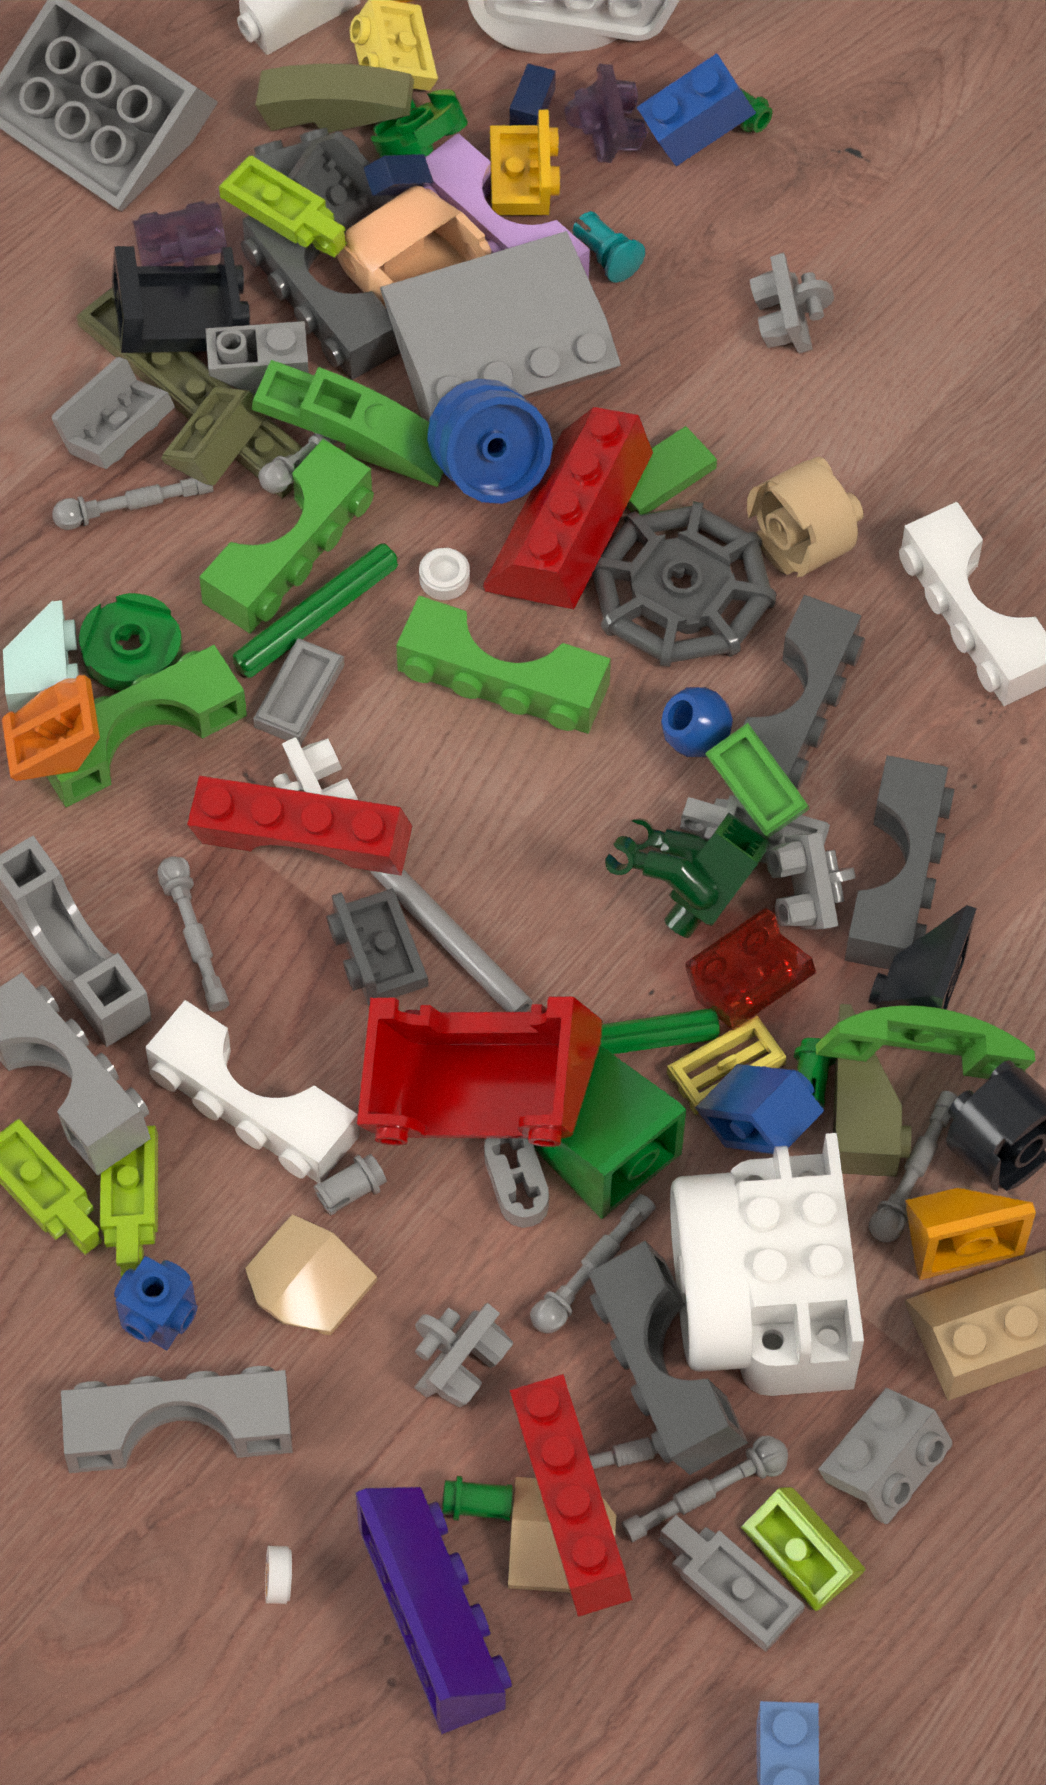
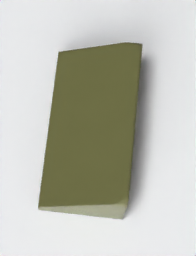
M214 387L163 453L161 459L165 464L204 484L213 486L264 421L265 414L252 410L254 396L249 390Z

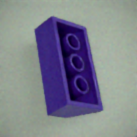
M421 1487L365 1488L355 1492L360 1534L441 1735L505 1710V1690L512 1687L511 1679L501 1655L491 1657L483 1639L491 1635L486 1617L479 1603L471 1606L468 1603L462 1587L469 1584V1578L459 1553L455 1552L449 1555L441 1536L448 1534V1528L438 1502L435 1501L428 1504Z

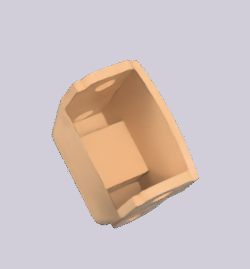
M413 186L351 226L345 233L347 245L338 253L337 258L346 274L362 292L372 291L386 308L380 290L382 286L491 254V248L485 240V235L461 211L442 200L432 190L425 189L422 186Z

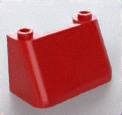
M574 996L548 997L547 1008L542 1004H532L531 1012H439L431 1005H420V1010L410 1009L402 1012L399 1011V1000L397 998H370L357 1125L375 1134L376 1142L393 1146L406 1145L408 1138L528 1139L530 1144L537 1146L561 1145V1138L573 1135L601 1044L603 1021Z

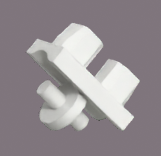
M296 737L282 743L290 760V766L298 781L291 782L287 774H280L273 779L277 788L358 800L347 778L323 790L317 781L342 769L329 739L309 744L301 748Z

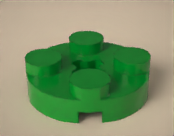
M441 89L426 93L431 102L417 107L412 99L409 116L378 122L373 128L377 136H371L378 154L381 157L388 155L425 154V157H427L434 150L432 146L434 142L444 136L453 135L464 129L468 124V120L455 92L449 89Z
M126 593L116 596V602L109 603L102 609L100 603L87 614L79 633L80 650L88 676L114 690L122 691L130 687L139 677L149 673L156 674L176 664L182 655V634L179 624L171 616V610L162 601L144 594ZM131 634L138 635L142 646L135 650H125L122 645L118 644L119 640L128 641Z

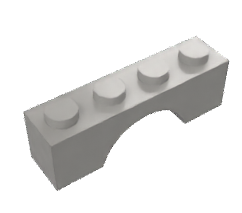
M31 836L0 854L1 901L106 1048L150 1022L152 1019L146 990L120 954L111 953L93 933L73 901L61 873L36 838Z
M21 972L0 986V1062L8 1071L26 1066L50 1067L59 1070L72 1080L68 1096L57 1113L69 1143L91 1169L99 1175L151 1139L144 1117L149 1115V1110L143 1099L132 1087L124 1091L117 1083L119 1076L103 1053H99L96 1056L91 1053L87 1048L89 1045L88 1039L80 1026L72 1018L64 1022L57 1014L60 1011L58 1004L48 989L43 985L35 988Z
M254 1366L244 1369L241 1374L219 1376V1374L212 1371H199L187 1375L186 1379L163 1381V1379L155 1376H144L133 1379L130 1384L107 1386L103 1382L89 1381L77 1384L72 1390L61 1391L64 1456L69 1473L126 1468L131 1452L140 1439L156 1427L175 1421H194L213 1428L227 1440L237 1458L293 1453L285 1370L275 1371L268 1366Z

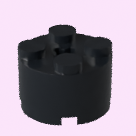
M1010 1060L1005 1061L992 1072L989 1080L975 1093L967 1090L953 1101L948 1110V1114L954 1120L948 1130L947 1146L992 1190L998 1192V1185L1006 1191L1014 1189L1031 1178L1045 1165L1046 1090L1024 1069L1017 1067Z

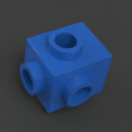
M147 1256L143 1258L136 1270L128 1269L119 1280L114 1292L122 1328L134 1338L146 1343L150 1341L167 1351L177 1335L183 1334L189 1328L198 1309L190 1275L171 1261L163 1260L160 1264Z

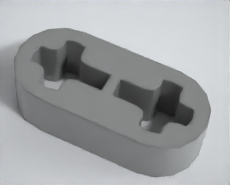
M486 1138L484 1144L485 1165L504 1218L512 1225L521 1228L532 1227L540 1223L548 1212L549 1191L534 1145L530 1144L528 1139ZM509 1143L513 1150H518V1168L510 1169L506 1156L500 1154V1145ZM523 1182L528 1197H535L533 1199V1208L524 1210L520 1202H515L516 1184Z

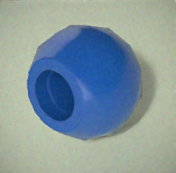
M686 687L673 695L666 704L661 719L665 740L677 753L686 757H706L705 753L730 736L733 724L729 704L716 691L707 687Z

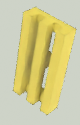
M755 1016L668 1065L667 1075L672 1082L675 1081L679 1086L678 1091L683 1098L689 1100L690 1108L696 1116L699 1112L695 1107L717 1084L701 1093L698 1092L700 1089L727 1075L737 1064L745 1065L766 1052L769 1054L750 1065L779 1069L786 1064V1055L760 1018ZM755 1035L758 1037V1042L721 1060L717 1065L694 1078L689 1079L687 1076L691 1071Z

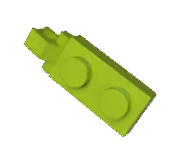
M249 155L219 186L220 198L295 244L298 242L300 246L307 248L312 243L316 249L334 258L347 245L344 234L345 227L334 221V213L326 207V202L323 198L252 155Z
M17 1119L1 1131L0 1184L45 1233L48 1232L55 1240L65 1233L84 1255L89 1253L102 1240L98 1236L99 1228L87 1216L94 1211V1208L88 1200L86 1190L20 1119Z
M155 1125L147 1126L150 1140L101 1173L100 1228L104 1235L106 1248L116 1247V1264L120 1266L121 1277L128 1269H137L144 1258L143 1245L155 1244V1232H158V1132Z

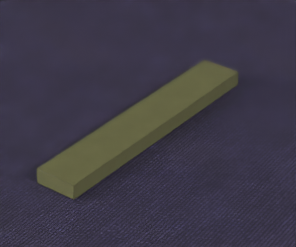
M112 287L77 315L79 327L113 356L126 359L133 373L146 384L168 392L175 408L188 419L192 417L214 387L232 388L227 383L210 376L208 367L190 352L121 353ZM265 416L264 421L235 459L258 478L262 467L272 462L277 456L286 458L290 454H295L303 447ZM293 483L289 484L284 491L276 494L280 498H284L294 489Z

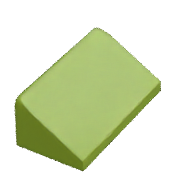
M792 1487L778 1488L741 1526L745 1533L815 1611L825 1606L866 1570Z

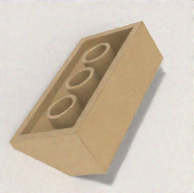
M1046 1250L917 1295L905 1301L907 1310L948 1401L1046 1366Z

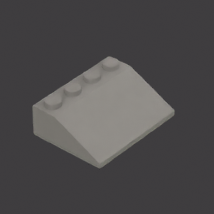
M47 0L0 73V129L121 212L194 141L218 104L212 97L68 0Z
M567 231L380 288L420 415L428 422L443 396L457 385L474 379L499 380L517 390L525 399L609 374L621 366L607 319Z

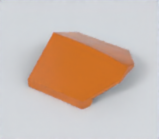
M78 675L76 678H66L41 691L16 713L10 711L3 716L2 725L10 778L15 781L78 771L100 738L90 678L85 675Z

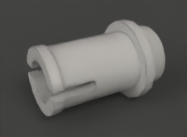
M372 1154L364 1158L360 1155L353 1158L354 1164L320 1184L317 1183L313 1186L320 1202L330 1216H333L338 1210L369 1192L375 1195L380 1193L379 1186L386 1183L387 1179Z

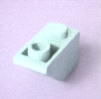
M62 600L51 601L3 649L5 695L9 712L13 711L16 713L41 691L66 678H76L79 675L78 664H69L68 651L77 650L75 620H65Z

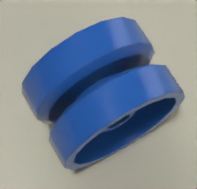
M474 379L457 385L440 399L429 421L427 440L432 459L463 493L480 502L503 504L523 497L540 483L550 465L553 441L547 421L537 408L517 390L499 380Z

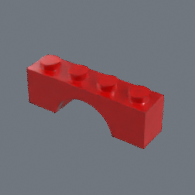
M200 775L187 823L188 827L202 844L250 852L256 847L265 845L294 847L326 855L351 868L394 875H402L413 827L401 807Z
M564 1374L510 1390L517 1419L539 1486L577 1616H583L632 1601L626 1572Z

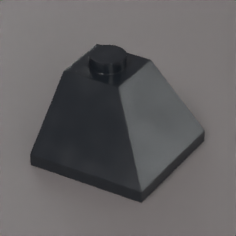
M968 905L964 906L897 954L892 961L888 975L877 974L868 1003L877 1005L876 1009L892 1006H924L947 1010L967 956L977 908Z

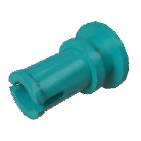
M593 211L586 212L579 217L591 230H585L579 223L575 222L573 235L597 255V262L605 268V275L611 282L619 283L625 281L639 269L646 254L645 247L640 241L630 240L624 233H615Z

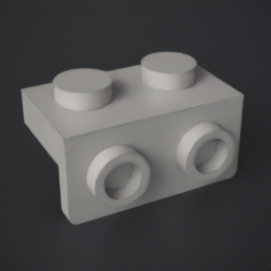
M117 357L52 415V421L70 454L107 469L113 463L119 461L125 455V452L147 432L156 428L160 420L173 410L175 406L168 392L137 380L128 361Z
M885 1388L818 1470L826 1483L866 1502L876 1520L888 1524L898 1511L909 1502L912 1494L934 1467L942 1462L952 1446V1440L934 1409Z

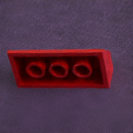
M593 407L562 431L552 450L548 469L540 483L532 489L483 584L485 592L575 609L653 454L639 415Z

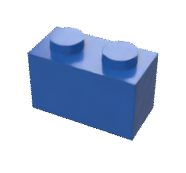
M718 53L637 106L656 140L676 167L756 114Z
M737 1064L695 1107L726 1148L774 1154L775 1146H787L789 1148L824 1112L812 1095L814 1093L813 1085L800 1072L794 1069L788 1070Z

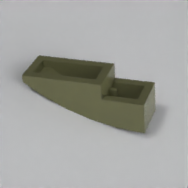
M319 63L284 66L261 70L255 106L271 131L315 122L319 129L327 128L328 133L409 116L414 79L410 73L354 64Z

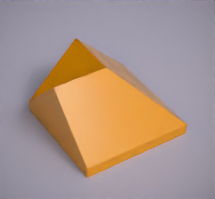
M953 1188L905 1200L915 1266L919 1280L1024 1255L1036 1214L1033 1202L962 1188Z

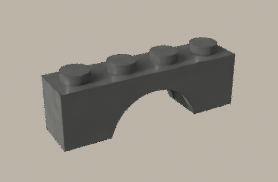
M250 215L242 219L244 240L241 242V248L246 259L253 267L260 266L267 275L268 283L275 296L281 301L286 299L294 308L297 321H305V332L307 334L314 333L321 342V348L326 359L333 367L340 366L347 376L354 380L400 354L387 309L372 291L347 294L324 287L309 272L310 266L320 254V250L316 249L312 243L307 248L300 246L298 242L295 244Z
M807 595L803 596L785 634L782 659L796 673L802 683L804 692L798 701L785 711L766 717H747L743 724L744 726L748 723L797 790L800 789L809 766V761L805 760L804 757L810 746L814 748L819 747L825 734L828 719L823 718L826 709L828 705L837 707L843 695L847 678L842 677V674L847 664L856 666L865 644V638L859 636L861 615Z
M889 755L886 756L873 825L886 832L898 844L904 856L905 866L888 883L876 888L858 891L844 961L889 970L897 954L926 934L927 925L917 923L920 908L931 909L936 879L926 877L929 862L940 864L946 834L936 832L938 817L949 819L955 790L954 788L945 787L948 767Z
M643 1241L588 1272L596 1290L594 1294L590 1295L592 1305L600 1319L605 1324L610 1323L616 1338L610 1341L612 1350L621 1366L625 1370L631 1369L637 1384L630 1387L631 1393L642 1413L646 1417L651 1415L657 1431L652 1433L651 1437L662 1459L667 1464L672 1461L691 1475L747 1444L748 1441L728 1397L709 1379L681 1380L671 1377L667 1371L663 1354L666 1332L673 1318L685 1303L665 1259L646 1241Z

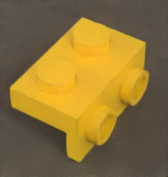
M539 110L538 125H490L491 209L498 215H549L550 196H559L560 168L559 166H550V157H558V127H549V110Z

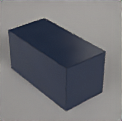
M527 63L509 108V125H538L539 110L548 109L556 89V70Z
M425 154L383 156L363 167L372 196L399 195L410 187L422 186L425 188L434 183Z

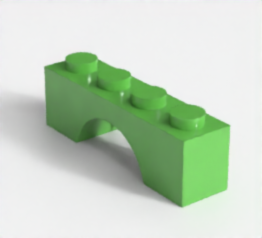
M322 439L292 472L294 498L302 510V515L294 528L283 537L266 544L245 545L230 542L199 576L202 603L249 634L253 632L262 620L267 622L276 614L283 596L293 585L298 587L307 579L313 562L323 551L329 552L337 545L342 536L343 528L354 516H362L373 500L371 468L325 439Z
M418 596L396 645L397 669L405 673L410 679L420 683L433 682L451 688L458 695L468 699L481 698L499 704L506 711L513 714H529L547 720L556 728L565 731L575 729L589 734L610 685L611 658L565 643L559 645L547 656L531 662L512 663L496 659L485 653L472 639L467 625V611L423 596Z
M215 645L202 651L189 652L182 656L176 664L156 674H145L135 680L130 687L110 697L103 696L95 699L99 740L78 771L46 777L67 808L111 785L110 768L112 758L119 745L128 736L149 726L174 725L187 729L203 739L247 716L244 689Z

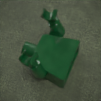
M731 813L726 815L708 841L699 835L668 828L666 832L656 830L648 820L637 818L633 819L632 822L642 825L647 829L649 835L647 841L638 844L627 836H619L613 844L617 850L626 854L628 863L622 864L609 853L605 858V865L607 870L615 875H624L633 868L642 871L643 876L665 881L673 889L669 896L676 904L665 917L664 922L678 935L690 938L702 921L710 926L715 923L757 866L771 842ZM649 846L660 849L661 851L657 852L650 850L648 853H645L638 850H643Z

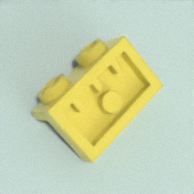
M368 0L359 15L353 18L350 26V39L355 44L359 65L410 73L414 79L413 89L430 91L437 82L438 77L421 6L392 0Z

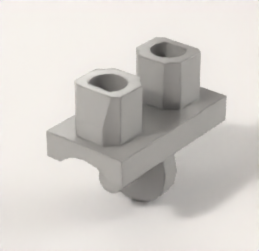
M785 253L772 256L770 259L773 270L749 279L754 300L760 310L780 304L781 307L780 311L758 317L761 336L768 348L793 342L799 354L812 350L813 347L805 313H809V318L814 321L823 318V309L832 304L834 300L832 285L823 280H816V276L812 272L803 274L801 276L802 283L799 284L797 275L789 271Z
M822 832L785 836V843L771 848L765 853L768 872L772 878L791 875L795 895L776 899L775 910L778 924L780 926H800L801 930L827 929L838 926L834 903L844 901L841 882L856 878L854 867L838 868L836 851H825Z
M486 1303L480 1311L474 1310L456 1333L452 1329L461 1317L454 1310L447 1308L439 1320L427 1314L422 1315L416 1322L415 1327L424 1339L416 1348L415 1353L425 1361H428L437 1349L441 1353L414 1388L426 1398L437 1393L443 1399L459 1408L466 1405L483 1383L461 1365L468 1354L472 1352L488 1367L492 1368L497 1365L513 1345L512 1340L494 1323L500 1313L490 1304Z

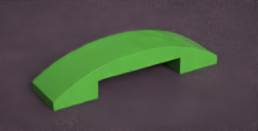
M892 1006L864 1011L837 1023L816 1044V1055L864 1062L883 1045L962 1056L963 1076L989 1079L992 1072L1005 1061L1010 1060L1017 1067L1024 1070L1036 1061L1033 1049L990 1023L955 1011L924 1006Z

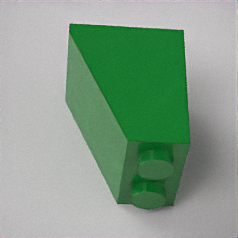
M600 1045L573 1135L561 1138V1145L545 1147L534 1145V1148L581 1199L603 1219L682 1154L686 1109L676 1099Z

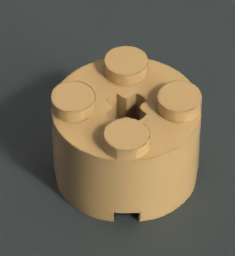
M822 457L803 461L757 485L749 492L747 498L748 517L751 518L756 515L761 528L756 533L763 541L760 547L762 552L780 572L786 575L795 571L798 572L797 577H803L849 552L856 544L858 536L857 522L863 519L862 506L855 495L845 492L842 485L833 475L828 462Z

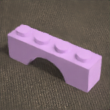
M459 133L425 157L434 182L425 187V189L432 190L442 200L461 211L485 235V240L491 248V254L567 231L589 278L590 249L557 220L537 225L518 224L502 218L490 208L486 198L491 191V161Z

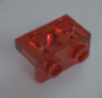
M764 908L689 959L685 964L696 1001L706 1009L711 1008L715 1010L718 1019L732 1030L817 973L812 957L780 933L775 914L768 908Z

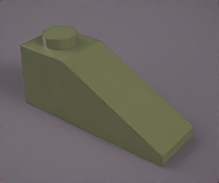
M840 1004L837 1023L856 1015L851 1004ZM876 1053L866 1062L836 1058L833 1133H837L842 1174L896 1177L900 1158H910L911 1126L902 1125V1104Z

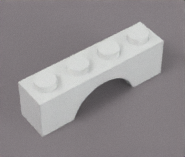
M955 502L905 525L899 557L906 572L911 576L916 575L925 588V596L930 608L936 614L942 613L950 625L951 635L957 648L962 653L968 652L976 664L977 674L983 687L988 692L994 691L1003 706H1006L1046 687V631L1036 617L1017 618L999 614L983 605L974 595L970 588L968 577L978 567L983 539L958 502Z
M186 1000L145 1047L149 1073L160 1086L171 1092L179 1089L192 1098L194 1106L206 1117L212 1120H218L219 1117L235 1127L237 1135L245 1143L255 1149H261L264 1146L279 1156L278 1159L281 1165L298 1178H304L307 1175L320 1184L359 1138L358 1114L316 1086H312L299 1094L283 1098L263 1097L251 1093L240 1086L227 1069L231 1052L228 1028Z

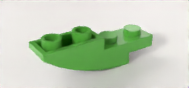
M274 360L270 361L253 398L252 410L344 443L345 452L350 456L432 486H439L444 473L431 456L427 440L428 421L388 397L321 367H318L315 375Z

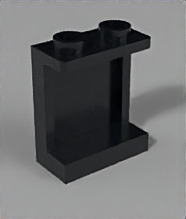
M134 246L114 247L112 288L121 353L207 351L206 328L250 325L248 301H240L239 294L244 292L243 266L235 265L232 247H222L220 263L218 265L137 266Z

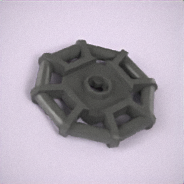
M695 501L692 506L640 515L633 511L624 517V525L604 549L591 575V578L594 580L603 617L600 625L603 631L608 636L616 635L660 660V666L670 667L672 662L726 654L732 657L741 651L740 644L766 609L774 607L777 597L776 592L770 587L760 549L763 543L760 536L754 531L748 533L705 509L704 503ZM688 527L687 531L678 532V538L665 540V534L657 536L654 533ZM702 529L727 545L722 547L698 532ZM636 541L643 544L644 547L632 562L621 561ZM737 559L743 560L748 582L735 580L734 573L732 574L730 568L732 562ZM685 574L692 577L691 587L685 589L673 586V581L670 579L672 576L680 579ZM616 579L629 581L632 591V600L620 606L617 594ZM733 599L746 601L747 603L732 623L728 625L721 617V614ZM643 615L666 629L664 639L634 623L632 620ZM708 626L714 633V635L676 641L677 631L684 634H694L703 627Z

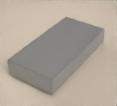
M298 638L253 718L254 728L286 741L296 737L301 746L345 665L344 656Z

